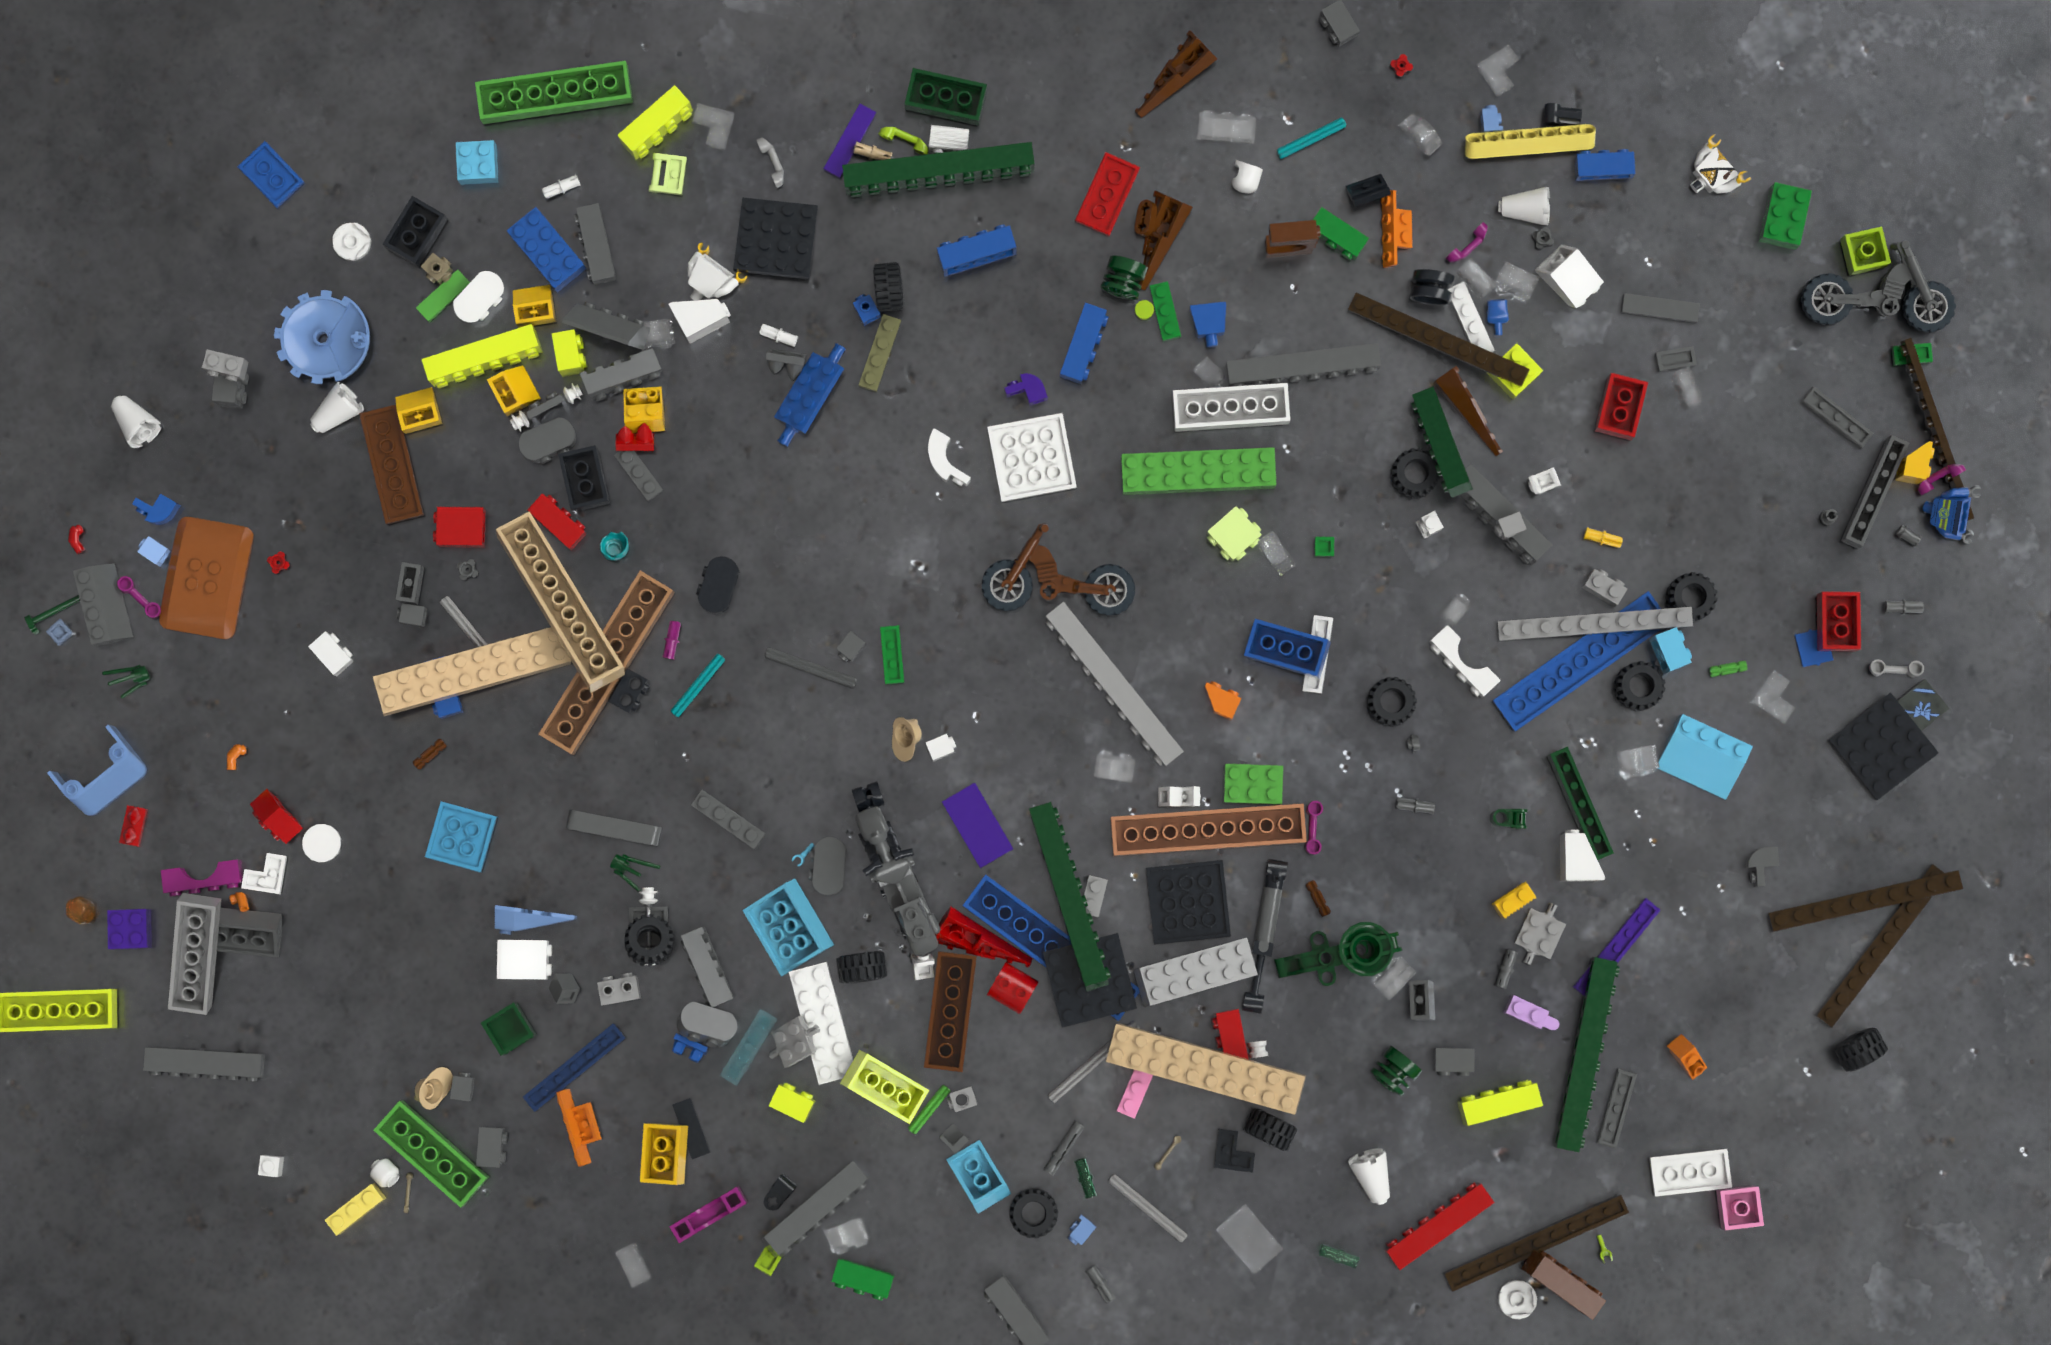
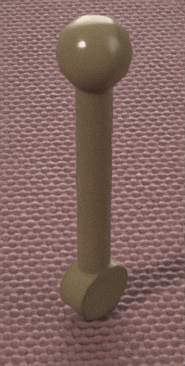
M1180 1136L1174 1137V1142L1161 1160L1155 1163L1154 1168L1156 1170L1162 1168V1163L1177 1143L1181 1142Z
M410 1172L406 1174L407 1187L404 1213L409 1212L411 1179H413V1174Z

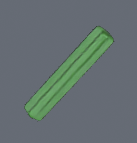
M945 1085L940 1087L908 1127L910 1132L913 1134L918 1133L950 1093L948 1087Z

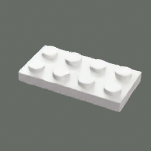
M1727 1149L1649 1157L1655 1197L1732 1188Z

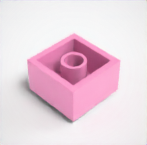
M1758 1186L1716 1190L1721 1229L1733 1230L1764 1226Z

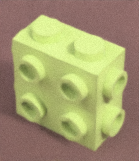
M1237 506L1207 531L1208 541L1213 546L1217 545L1221 549L1220 554L1225 560L1230 559L1231 562L1235 559L1239 561L1246 555L1245 550L1248 547L1253 549L1260 542L1259 538L1262 535L1260 527L1255 522L1251 523L1247 519L1248 514L1243 508L1238 509Z

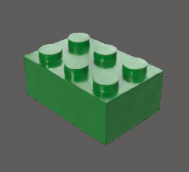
M1774 182L1770 187L1759 242L1796 250L1801 244L1812 190Z

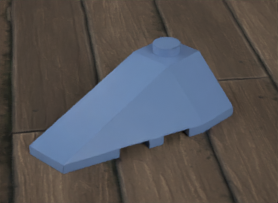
M495 905V929H500L499 933L511 935V931L517 932L577 919L575 915Z

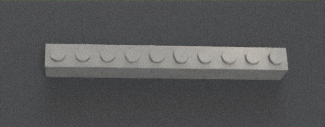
M1062 602L1045 617L1047 619L1046 625L1051 631L1056 630L1059 634L1058 640L1063 646L1068 645L1071 649L1070 655L1075 661L1080 660L1083 664L1081 666L1082 670L1087 676L1092 675L1095 679L1093 681L1094 685L1099 691L1104 690L1107 694L1105 696L1106 700L1111 706L1116 705L1119 709L1117 711L1118 715L1123 721L1128 720L1131 724L1129 726L1130 730L1135 736L1140 735L1143 739L1141 743L1146 750L1151 749L1155 754L1153 758L1158 765L1161 766L1163 764L1166 767L1180 756L1184 751L1068 606Z

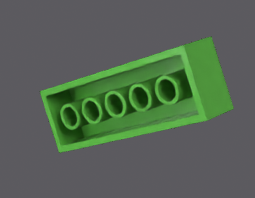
M404 1100L399 1101L374 1129L381 1138L460 1208L467 1204L489 1178L483 1170L476 1166L474 1162Z

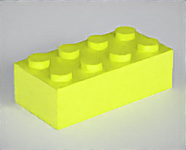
M674 85L618 134L621 144L635 160L639 157L641 159L644 158L653 145L657 146L663 141L662 137L667 133L671 134L677 129L678 123L690 118L693 111L690 101Z
M861 1050L858 1051L840 1082L843 1086L908 1124L911 1123L929 1092L928 1089Z
M1531 1080L1517 1082L1518 1086L1516 1087L1505 1085L1499 1087L1497 1092L1487 1090L1480 1092L1478 1097H1475V1095L1461 1097L1462 1101L1457 1103L1463 1125L1470 1126L1543 1106L1537 1083H1533Z

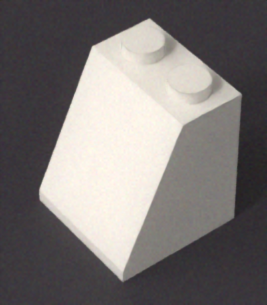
M1562 244L1535 269L1536 273L1568 306L1575 308L1582 306L1591 294L1596 293L1600 289V285L1604 283L1577 248Z
M718 299L669 303L676 320L690 344L730 323L728 319L731 316L725 303H720Z
M1579 830L1565 831V834L1560 835V881L1605 880V875L1585 833H1579Z
M498 940L497 979L548 980V976L552 974V964H549V956H552V945H549V941Z

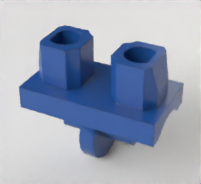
M677 1033L674 1036L673 1053L682 1056L685 1047L692 1050L689 1059L696 1063L701 1060L703 1055L706 1056L708 1047L690 1041L688 1038Z

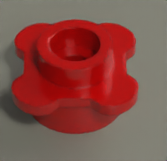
M1405 54L1400 55L1397 60H1392L1390 63L1399 77L1413 69V65L1408 62Z
M278 552L267 559L274 574H278L280 570L288 569L290 566L283 552Z

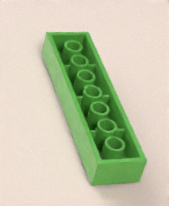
M626 61L475 82L479 116L483 124L633 103L629 69Z
M1275 447L1121 454L1123 495L1275 489Z

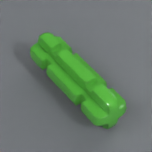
M1739 661L1737 663L1719 665V667L1712 666L1709 668V673L1711 677H1716L1719 674L1727 675L1737 671L1743 672L1747 670L1746 661Z

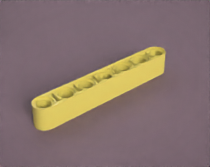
M1590 124L1471 133L1465 137V155L1468 158L1477 159L1589 150L1595 146L1596 128Z

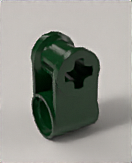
M1528 809L1495 810L1490 814V822L1496 827L1527 829L1525 824ZM1497 813L1503 814L1504 821L1502 823L1497 822Z

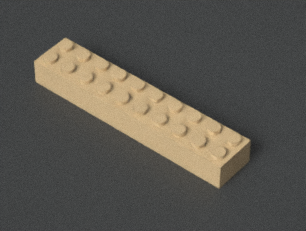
M530 511L497 528L498 540L590 693L624 676V666Z
M550 627L373 676L383 715L387 716L570 665L571 659Z
M1117 1023L1115 1026L1106 1062L1294 1115L1297 1113L1306 1075L1120 1023Z

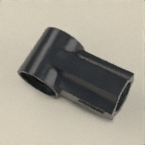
M1547 103L1544 106V125H1580L1582 109L1562 107L1560 104Z

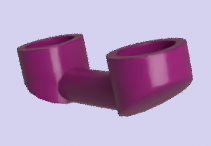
M1484 222L1480 224L1473 232L1476 238L1461 252L1455 248L1446 257L1447 261L1454 263L1465 259L1483 242L1488 226Z
M1963 464L1947 465L1931 474L1929 478L1920 484L1918 488L1919 494L1922 496L1934 489L1932 483L1950 473L1953 478L1966 471V468Z
M123 576L118 580L117 586L120 591L126 594L129 593L141 604L149 618L154 619L161 614L160 606L157 603H150L134 588V582L130 577Z
M1311 801L1306 807V812L1309 815V839L1304 847L1311 855L1318 854L1322 848L1320 841L1316 840L1317 816L1323 812V805L1319 801Z

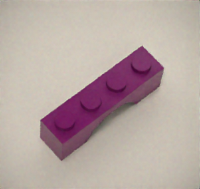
M238 859L218 862L214 873L203 880L191 878L185 869L180 867L161 870L163 893L173 897L180 896L183 891L195 894L201 893L200 889L208 888V891L220 890L219 886L226 885L227 889L237 888L243 881L242 862Z
M737 1186L669 1227L678 1243H681L747 1204L748 1201L740 1187Z

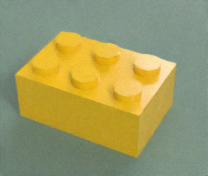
M644 1123L640 1182L671 1185L684 1184L688 1125Z

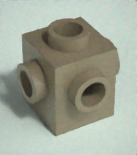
M434 253L421 266L427 273L425 277L433 284L435 282H438L440 285L443 282L446 283L451 278V273L453 272L450 267L451 263L442 256L440 259Z

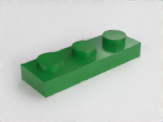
M1168 281L1149 285L1162 342L1180 338L1181 333Z
M899 625L880 627L885 685L904 683Z

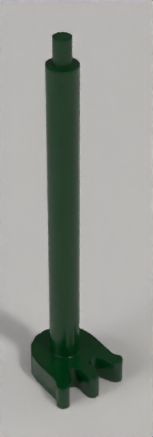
M79 595L33 618L30 614L25 616L24 618L30 631L34 635L40 633L36 623L80 602Z

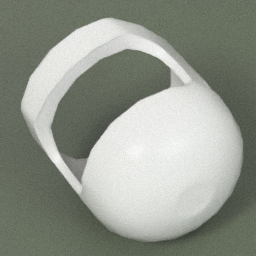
M1235 160L1234 166L1239 168V172L1235 178H1232V186L1235 190L1242 193L1255 192L1259 186L1263 169Z

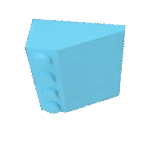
M1681 714L1675 722L1655 768L1726 800L1753 746Z
M796 879L784 883L742 910L781 977L834 945Z

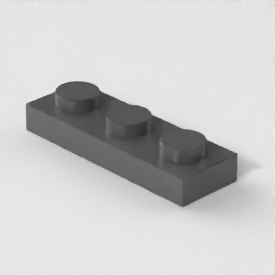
M619 451L614 455L648 502L664 491L635 451Z

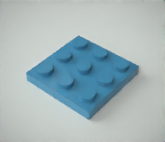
M441 801L425 857L482 873L497 817Z

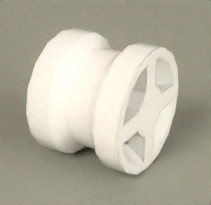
M1266 1040L1247 1043V1046L1250 1048L1249 1058L1268 1056V1052L1265 1050Z

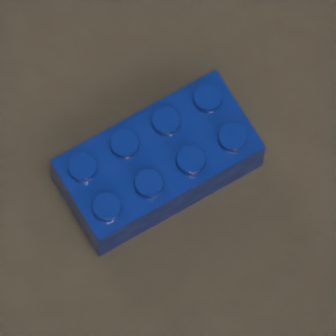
M537 207L507 230L510 237L557 293L587 269Z
M1005 224L996 226L990 232H987V230L977 232L974 237L963 236L954 243L950 241L944 242L937 248V256L944 277L1017 255V246L1010 225L1005 226Z
M1255 619L1244 656L1248 659L1320 679L1331 642L1325 638Z

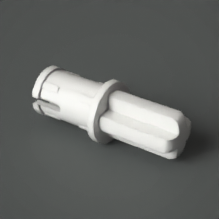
M575 174L561 181L559 179L557 183L544 187L542 192L544 197L548 199L562 192L565 194V191L581 185Z
M763 324L760 329V335L776 340V343L779 341L795 347L798 336L782 331V328L779 330Z

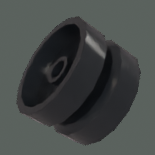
M1414 270L1412 282L1416 286L1411 287L1410 299L1430 305L1451 304L1452 292L1448 289L1453 287L1455 276L1438 270Z

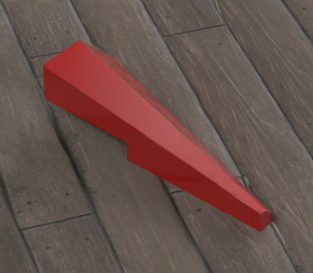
M951 906L940 920L939 926L941 930L935 935L939 942L938 944L946 945L947 949L959 948L966 950L968 954L994 960L996 957L1002 958L1011 964L1013 961L1023 963L1025 967H1029L1032 963L1033 958Z

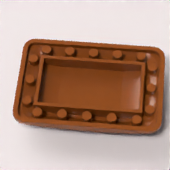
M184 517L179 521L164 587L161 614L159 616V622L163 628L219 639H230L234 636L254 534L250 528L194 517Z

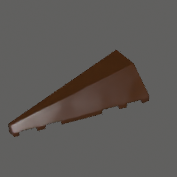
M1191 30L1188 31V38L1184 44H1179L1177 47L1178 53L1172 60L1169 59L1154 81L1155 87L1151 93H1146L1144 96L1145 102L1139 109H1135V112L1141 118L1218 59Z
M1156 190L1153 194L1156 197L1155 204L1157 206L1154 230L1151 235L1145 237L1142 252L1145 255L1143 264L1148 267L1144 281L1139 283L1142 286V290H1146L1193 208Z
M1455 366L1435 380L1433 384L1495 456H1498L1503 450L1494 439V434L1486 426L1487 421L1469 392L1466 382L1459 376L1458 367Z

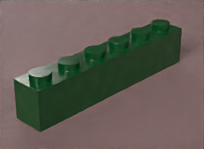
M1432 386L1412 394L1414 402L1411 405L1414 412L1420 415V418H1417L1420 428H1425L1426 433L1423 436L1426 444H1431L1432 449L1429 452L1432 460H1437L1438 465L1435 468L1439 477L1443 476L1444 481L1441 484L1444 491H1449L1452 498L1473 490L1434 387Z
M1565 747L1547 755L1580 833H1585L1597 860L1614 854L1569 748Z

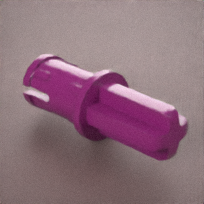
M670 621L667 638H664L666 640L662 655L664 658L675 659L677 643H679L680 622Z

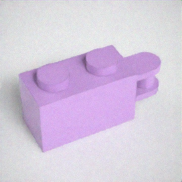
M1515 995L1510 996L1503 1013L1537 1029L1545 1027L1549 1030H1556L1559 1028V1021L1548 1016L1549 1011Z

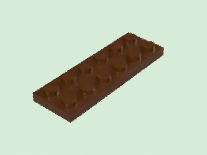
M396 405L359 413L386 525L424 516L405 434L401 429Z

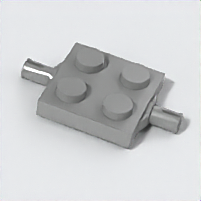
M1550 903L1546 913L1538 912L1531 908L1515 941V944L1523 947L1528 952L1523 961L1528 965H1531L1535 955L1551 959L1566 926L1565 923L1558 921L1553 916L1558 907L1554 905L1551 911L1553 903Z
M798 1016L771 1032L776 1048L769 1051V1057L774 1059L780 1055L784 1068L791 1067L816 1052L812 1036L820 1032V1029H818L820 1027L814 1025L809 1029L803 1016Z

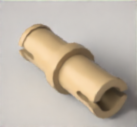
M857 141L854 145L855 149H853L854 154L869 157V160L872 161L873 159H891L893 154L892 152L878 149L875 145L871 147Z

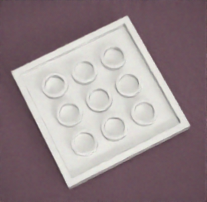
M1062 413L987 427L1001 502L1077 488Z

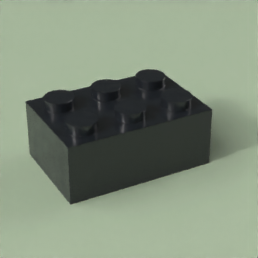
M411 196L383 242V246L419 268L448 218L440 211Z
M596 445L558 454L572 512L610 504L600 455Z

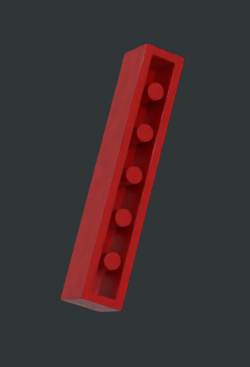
M1473 1182L1465 1188L1466 1192L1461 1196L1459 1193L1450 1199L1451 1203L1447 1206H1439L1434 1210L1435 1214L1433 1216L1422 1218L1418 1222L1419 1226L1414 1229L1412 1227L1408 1228L1402 1233V1238L1398 1241L1395 1238L1387 1244L1388 1248L1385 1251L1398 1270L1403 1269L1495 1203L1481 1183L1476 1184Z

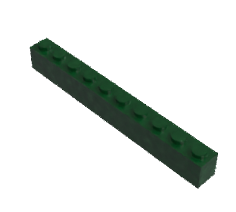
M1049 802L1029 808L1086 992L1109 985L1108 979L1111 978L1108 967H1104L1102 962L1105 960L1103 950H1098L1097 942L1100 941L1097 931H1092L1091 928L1094 922L1091 913L1087 914L1085 909L1088 903L1085 895L1081 896L1079 890L1082 889L1080 878H1075L1074 871H1077L1074 860H1070L1068 856L1071 850L1068 842L1064 843L1062 837L1065 836L1063 825H1058L1057 819L1060 818L1057 807L1053 808L1052 803Z
M1592 957L1554 1143L1556 1148L1580 1152V1148H1584L1585 1137H1583L1584 1129L1587 1130L1589 1118L1586 1117L1588 1110L1591 1111L1593 1099L1590 1098L1592 1091L1594 1092L1596 1089L1597 1080H1594L1595 1073L1599 1072L1601 1063L1598 1061L1599 1053L1602 1054L1604 1050L1602 1038L1603 1034L1606 1035L1608 1030L1606 1018L1607 1015L1610 1016L1612 1004H1609L1610 998L1614 996L1616 985H1613L1614 978L1618 977L1620 966H1617L1618 962L1597 957Z

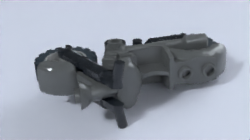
M870 807L859 812L855 817L861 832L858 835L870 860V865L863 869L865 876L869 875L872 883L876 882L880 887L883 886V890L880 891L882 897L887 898L891 911L894 912L903 937L905 940H908L913 953L916 956H921L935 950L939 943L935 934H938L941 928L935 915L930 912L919 887L917 877L912 871V866L915 865L912 858L914 856L913 849L902 850L890 822L885 821L879 807Z

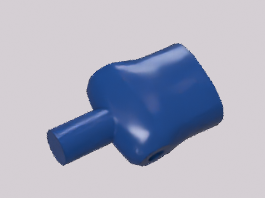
M1507 299L1488 300L1487 321L1490 324H1494L1495 335H1502V324L1509 321Z

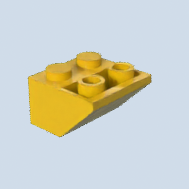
M550 284L513 290V309L518 328L530 324L535 326L556 322Z
M523 365L502 371L487 379L507 417L541 399Z
M662 386L623 389L625 426L632 433H637L643 423L648 425L652 432L665 431Z
M433 387L395 397L401 429L405 434L442 424Z
M1927 442L1902 459L1896 472V481L1917 485L1929 478L1931 473L1929 462L1933 458L1935 450L1932 448L1933 442Z

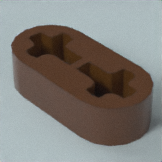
M1146 199L1141 201L1138 206L1135 232L1141 236L1147 237L1154 230L1157 206L1154 202Z

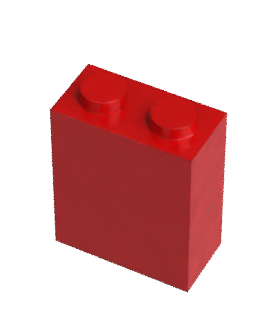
M437 507V512H434L433 515L434 523H437L436 531H433V542H436L438 547L485 548L486 510L483 507Z

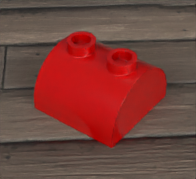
M1005 962L987 996L1020 1015L1039 981Z

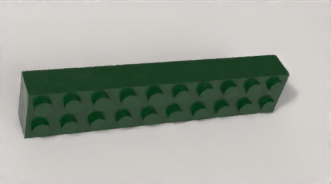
M1032 142L845 164L842 165L846 195L860 197L862 193L877 195L880 194V191L888 190L889 193H894L903 188L916 190L919 186H926V188L937 187V184L952 186L956 182L961 181L965 184L973 183L977 179L991 181L993 177L1009 179L1012 178V175L1018 174L1021 177H1026L1034 173L1035 163Z

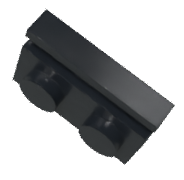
M1382 174L1346 185V191L1355 207L1391 195L1390 188L1387 186Z

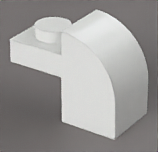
M1158 787V807L1200 806V787Z

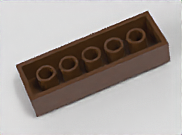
M938 951L924 1068L963 1072L977 956Z

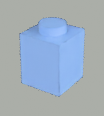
M149 536L147 539L144 538L138 546L140 548L138 553L160 567L171 553V550Z

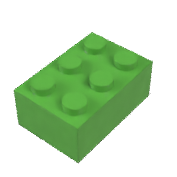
M1224 765L1223 803L1282 805L1283 766Z

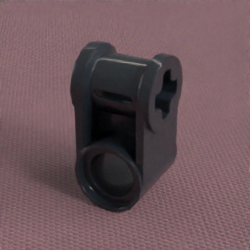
M782 1173L764 1198L763 1203L766 1209L778 1210L793 1193L797 1184ZM776 1197L777 1206L772 1205L770 1207L768 1199Z

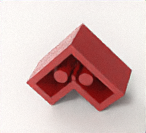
M268 789L250 803L254 810L252 814L259 820L258 823L265 830L269 828L271 830L270 834L277 841L281 839L287 844L303 829L298 820L284 808L280 800Z

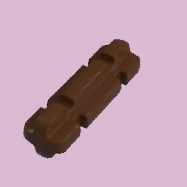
M438 739L434 742V745H431L420 755V758L417 757L413 761V765L417 769L423 768L425 763L432 760L439 753L438 751H442L447 745L442 739Z
M1312 880L1306 883V888L1311 892L1310 895L1316 907L1320 909L1318 910L1319 913L1324 917L1330 914L1331 910L1326 906V901L1320 889H1317L1316 882Z

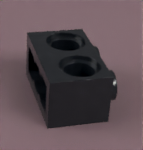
M627 668L625 675L619 682L609 702L629 714L632 711L636 712L641 703L638 700L642 694L645 695L650 687L648 684L649 680ZM633 679L640 680V686L637 689L631 688L630 684ZM630 696V704L627 706L622 705V697Z

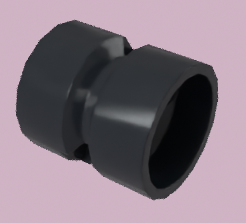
M877 781L867 784L866 788L861 786L852 789L859 812L871 806L880 807L885 805ZM867 795H873V797L868 799Z

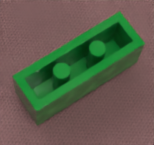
M1323 207L1320 208L1313 219L1316 220V225H1320L1321 236L1319 238L1326 241L1325 244L1331 249L1335 250L1337 248L1340 250L1342 256L1349 260L1351 258L1356 260L1369 240L1367 236Z
M838 1258L831 1282L835 1283V1287L846 1289V1286L854 1288L853 1292L864 1295L867 1292L872 1294V1298L883 1301V1298H888L894 1274Z

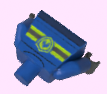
M1973 485L1970 489L1967 487L1953 488L1942 492L1940 496L1934 498L1933 503L1929 501L1924 503L1923 512L1931 514L1930 524L1935 526L1944 538L1963 539L1966 544L1972 542V539L1965 538L1967 535L1974 536L1973 531L1966 530L1971 498L1968 496L1972 495L1974 498H1979L1981 494H1973L1975 489H1981L1979 485Z

